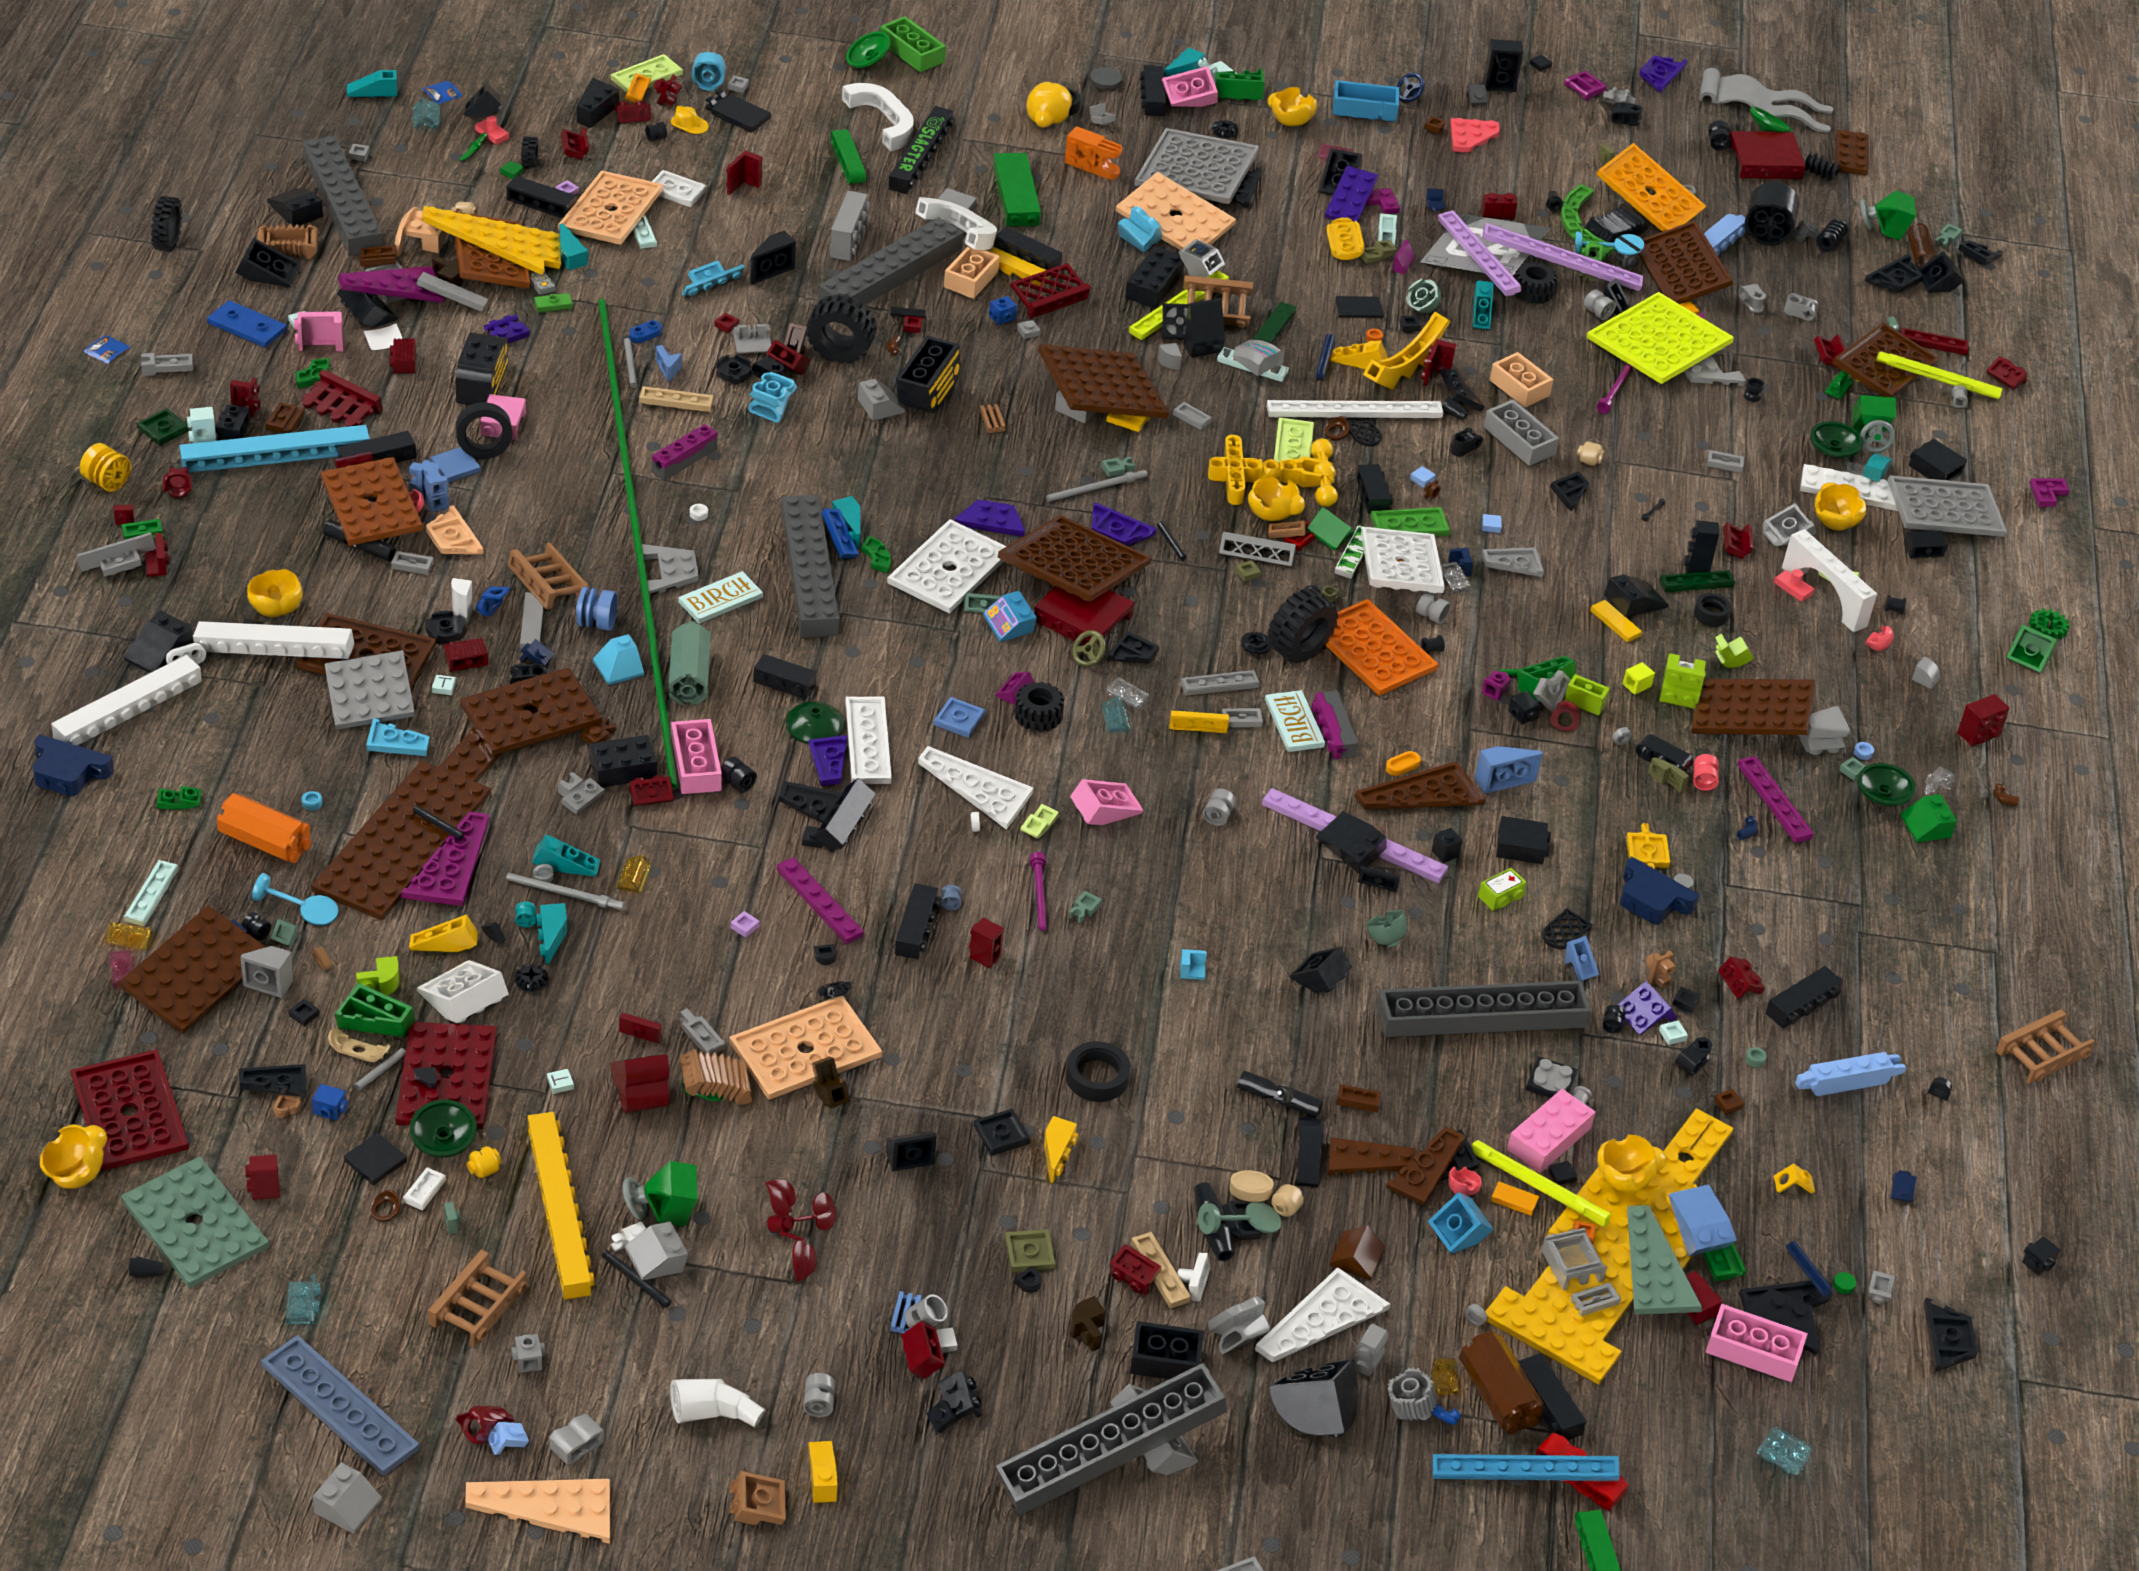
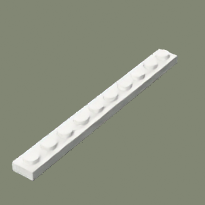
M1267 400L1268 416L1276 418H1331L1340 416L1345 418L1443 417L1441 401Z

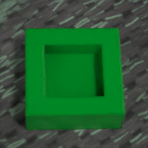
M509 161L500 168V174L510 179H514L515 176H520L524 173V166Z

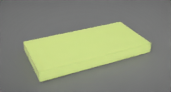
M663 54L611 74V80L628 92L636 73L651 78L649 88L654 85L656 80L665 79L667 81L670 80L673 74L677 77L683 75V69Z
M1279 418L1274 460L1279 463L1280 460L1300 459L1302 456L1310 457L1314 422Z

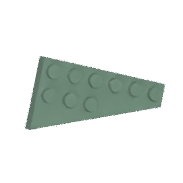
M1627 1206L1634 1315L1702 1312V1306L1650 1206Z

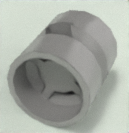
M1598 289L1592 290L1586 296L1583 304L1587 310L1595 313L1601 320L1608 319L1616 308V303Z
M1426 591L1417 604L1416 613L1424 617L1429 616L1430 620L1441 624L1450 612L1451 603L1442 598L1438 599L1436 595Z
M1225 789L1214 790L1203 810L1204 819L1215 826L1224 825L1234 808L1235 796Z
M931 1294L906 1310L905 1320L908 1327L912 1328L920 1321L932 1327L938 1325L947 1318L946 1304L937 1295Z
M824 1373L809 1375L805 1380L803 1409L808 1415L813 1417L828 1416L833 1411L835 1380Z

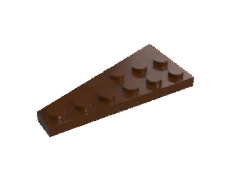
M1457 761L1357 790L1354 796L1364 810L1485 805L1486 801L1485 797Z

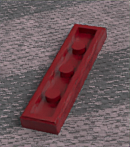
M1901 328L1900 333L1921 347L1967 355L1968 340Z

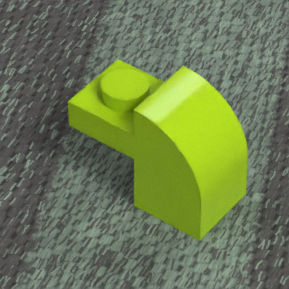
M1722 634L1715 637L1718 645H1716L1718 650L1715 653L1723 666L1727 668L1740 667L1754 659L1741 636L1730 643L1726 642Z
M397 956L376 958L377 971L356 973L357 984L359 982L385 995L393 993L399 985Z

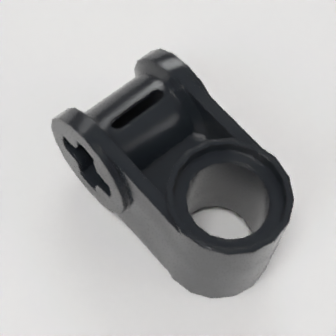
M1615 103L1612 106L1611 120L1616 124L1637 126L1641 123L1640 114L1643 108L1637 104Z
M766 356L752 365V371L758 378H761L764 373L770 372L782 376L784 366L771 357Z
M1467 427L1463 431L1454 434L1450 452L1458 457L1464 456L1481 446L1483 436L1475 434L1470 427Z
M516 664L510 670L512 675L510 684L516 683L518 680L523 681L547 674V668L543 664Z
M1704 1037L1697 1038L1691 1045L1680 1052L1675 1060V1064L1691 1076L1695 1075L1708 1062V1053L1713 1047L1712 1042Z

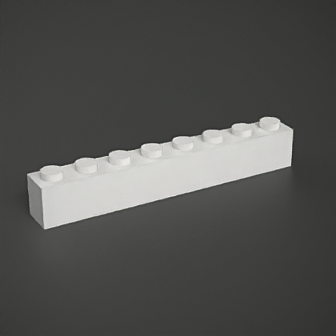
M199 622L193 635L194 643L200 644L206 652L349 659L354 646L352 629Z
M185 655L51 723L53 738L78 746L202 682L201 669L191 658Z

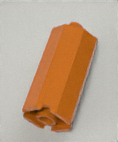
M232 793L221 807V809H224L223 815L219 814L217 817L218 831L292 863H296L304 851L310 848L312 843L311 839H309L310 824L241 794Z

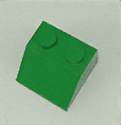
M2022 624L2006 658L2041 673L2051 659L2058 641L2051 636Z
M1941 794L1923 796L1900 815L1916 843L1951 838L1957 823L1955 816Z

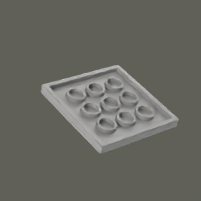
M403 650L325 663L336 730L372 724L373 718L380 720V722L415 716Z

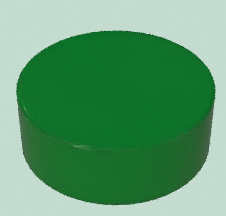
M1846 1272L1836 1274L1833 1281L1834 1289L1841 1294L1852 1293L1856 1286L1854 1276Z

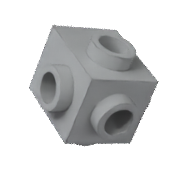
M538 1334L515 1337V1346L511 1347L512 1360H517L519 1373L542 1370V1357L545 1356L544 1342H539Z

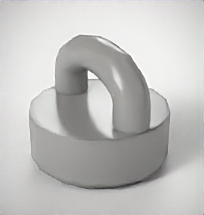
M549 864L536 866L533 870V879L550 883L553 880V867Z

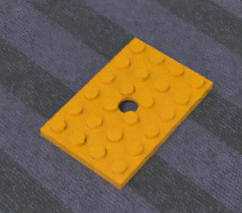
M1634 143L1601 167L1596 173L1597 176L1662 232L1689 223L1706 208L1704 203ZM1652 188L1655 191V194H1649L1646 191V189Z

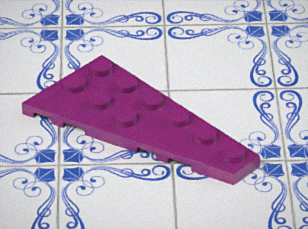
M432 266L341 273L338 278L342 290L440 303L444 300V296L416 285L423 272L436 277Z
M468 812L456 827L465 833L464 838L460 840L453 835H449L445 840V844L439 847L424 864L423 870L419 875L413 877L408 888L402 890L401 898L463 906L489 823V814Z

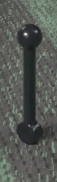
M1660 499L1659 503L1647 514H1642L1641 519L1648 521L1649 516L1661 505H1665V500Z

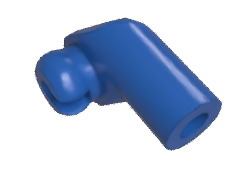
M1438 1403L1435 1404L1434 1411H1431L1437 1418L1450 1425L1457 1424V1421L1461 1419V1414L1456 1409H1452L1449 1413Z

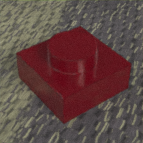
M727 313L721 315L714 322L715 327L727 333L739 325V319Z
M905 315L903 331L921 333L923 317Z
M114 505L115 525L135 522L133 505Z

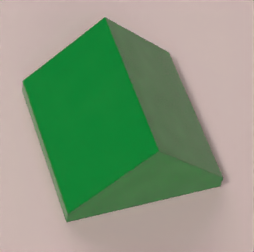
M1324 507L1320 509L1306 529L1334 551L1353 536L1355 532L1353 528Z

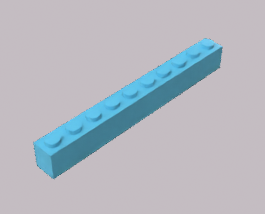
M359 425L183 444L179 446L182 468L188 467V473L337 457V447L369 440L367 426Z

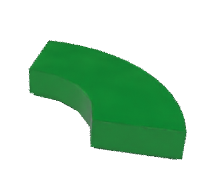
M330 358L312 359L308 368L295 372L297 388L308 387L319 382V373L323 369L326 371L330 370Z
M868 536L861 546V552L871 558L872 569L888 573L891 567V555L882 542Z

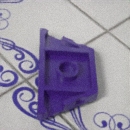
M1653 56L1640 69L1639 75L1659 92H1662L1687 66L1688 60L1683 59L1682 62H1675L1670 57Z
M978 499L955 518V522L967 528L1021 537L1025 533L1014 505Z
M1096 502L1094 503L1092 530L1126 546L1155 536L1157 528Z

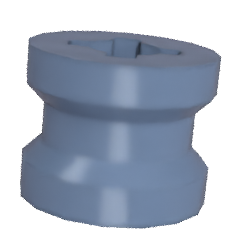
M956 885L944 886L941 890V906L950 911L958 909L961 906V889Z

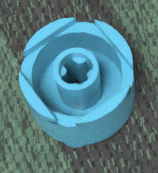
M704 52L697 55L693 63L692 80L699 88L711 91L717 89L723 83L726 70L723 57L713 52Z

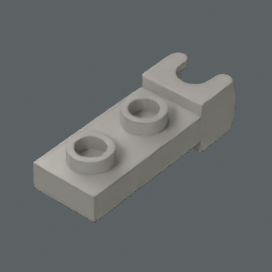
M154 353L141 354L143 376L156 375L158 372L193 371L192 354L155 356Z

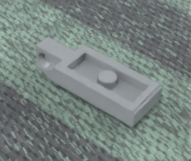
M688 1008L680 1012L683 1030L698 1048L702 1050L704 1055L707 1051L711 1056L714 1052L717 1053L725 1049L724 1041L702 1016L695 1017Z

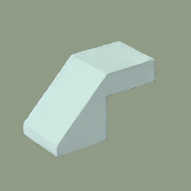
M1380 213L1378 241L1390 240L1395 246L1397 215Z

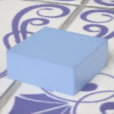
M1421 466L1411 473L1410 480L1424 488L1429 482L1435 480L1436 474Z
M1483 514L1482 531L1500 533L1501 516Z

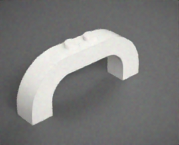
M854 83L843 86L842 100L849 108L861 105L874 106L880 109L895 125L883 129L882 143L890 152L903 148L911 141L913 136V116L893 93L884 87L870 83Z
M919 197L915 212L917 215L931 220L940 217L967 233L965 244L974 250H988L993 247L997 228L992 223L960 205L934 198Z

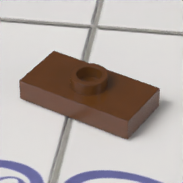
M1340 1084L1336 1105L1378 1113L1381 1092Z

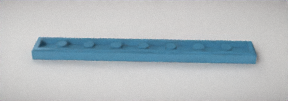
M1433 1454V1479L1619 1481V1456Z

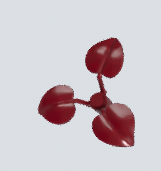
M771 1180L765 1184L769 1191L772 1209L776 1215L769 1216L767 1227L771 1233L780 1232V1236H787L797 1240L793 1245L792 1258L796 1282H801L814 1271L817 1263L816 1252L811 1244H806L805 1239L788 1232L794 1227V1222L816 1218L818 1229L828 1230L832 1228L837 1216L836 1207L829 1194L819 1193L814 1197L812 1204L815 1214L793 1218L788 1215L792 1212L791 1206L796 1202L793 1186L786 1180Z

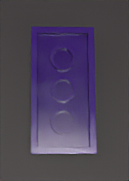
M1347 166L1325 212V218L1331 220L1350 218L1353 222H1358L1378 180V174Z

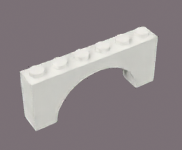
M1805 529L1792 534L1782 568L1790 573L1794 569L1801 570L1803 574H1806L1809 568L1820 571L1830 580L1839 595L1843 614L1841 622L1852 632L1867 627L1877 593Z

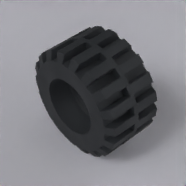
M1522 263L1514 275L1515 280L1521 285V292L1515 293L1516 297L1528 303L1548 302L1550 298H1553L1557 282L1555 270L1543 263Z
M1031 682V684H1025L1016 694L1015 719L1018 720L1020 725H1023L1026 729H1031V731L1038 730L1043 732V730L1049 731L1051 728H1056L1061 723L1063 717V693L1050 683Z

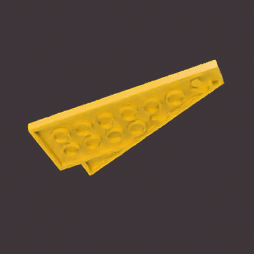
M423 206L422 221L540 275L544 273V266L560 269V234L553 231L548 232L537 228H528L519 224L514 225L503 221L490 220L485 217L480 218L469 214L456 213L451 210L437 209L432 206Z

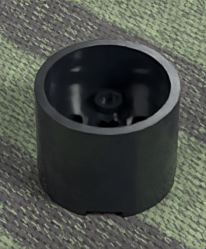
M1767 182L1758 186L1750 197L1745 218L1746 232H1749L1756 239V242L1769 246L1779 245L1782 241L1791 237L1794 232L1800 205L1796 192L1788 185L1780 182Z

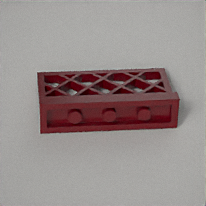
M1069 263L1022 278L1010 284L1016 295L1028 309L1027 315L1030 319L1086 300L1091 289L1088 283L1084 284ZM1067 270L1070 276L1060 274V271ZM1046 276L1056 277V280L1046 279ZM1058 278L1068 281L1067 285L1057 282ZM1036 280L1042 282L1041 286L1032 284L1031 282ZM1069 282L1076 283L1078 286H1069ZM1046 283L1054 286L1053 290L1043 287V284ZM1018 286L1028 287L1027 291L1019 289ZM1055 287L1065 289V291H1055ZM1029 288L1038 290L1039 294L1028 292ZM1041 292H1045L1051 294V296L1044 297L1040 294ZM1027 297L1037 299V301L1030 303Z

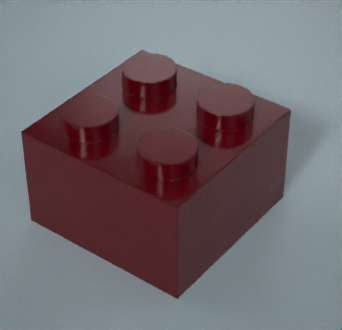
M1996 694L1967 704L1957 733L1971 747L1982 744L1992 738H1997L2002 734L2010 707Z

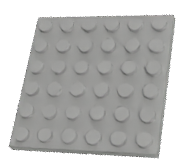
M1165 128L1135 178V186H1141L1155 173L1159 172L1204 200L1230 204L1256 158L1259 146Z

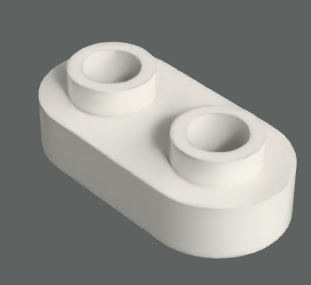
M192 643L170 650L166 655V662L169 664L175 661L173 660L174 656H178L179 659L187 655L196 664H199L206 658V651L200 644ZM197 650V653L192 655V651Z

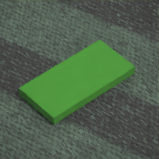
M1441 507L1371 511V519L1375 528L1434 534V536H1449L1450 529Z

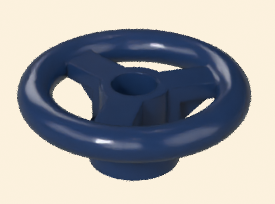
M1408 73L1399 80L1397 87H1399V99L1409 103L1421 96L1424 91L1425 81L1419 73ZM1416 77L1420 83L1413 84L1408 78ZM1403 83H1405L1406 91L1402 96L1401 86Z

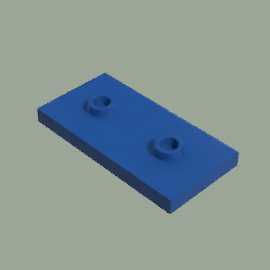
M230 300L207 318L208 324L265 348L287 330L286 324Z

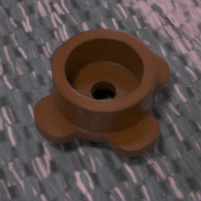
M1434 480L1433 483L1429 482L1425 486L1424 491L1426 493L1424 498L1431 497L1433 499L1437 497L1441 490V487L1437 485L1438 480Z

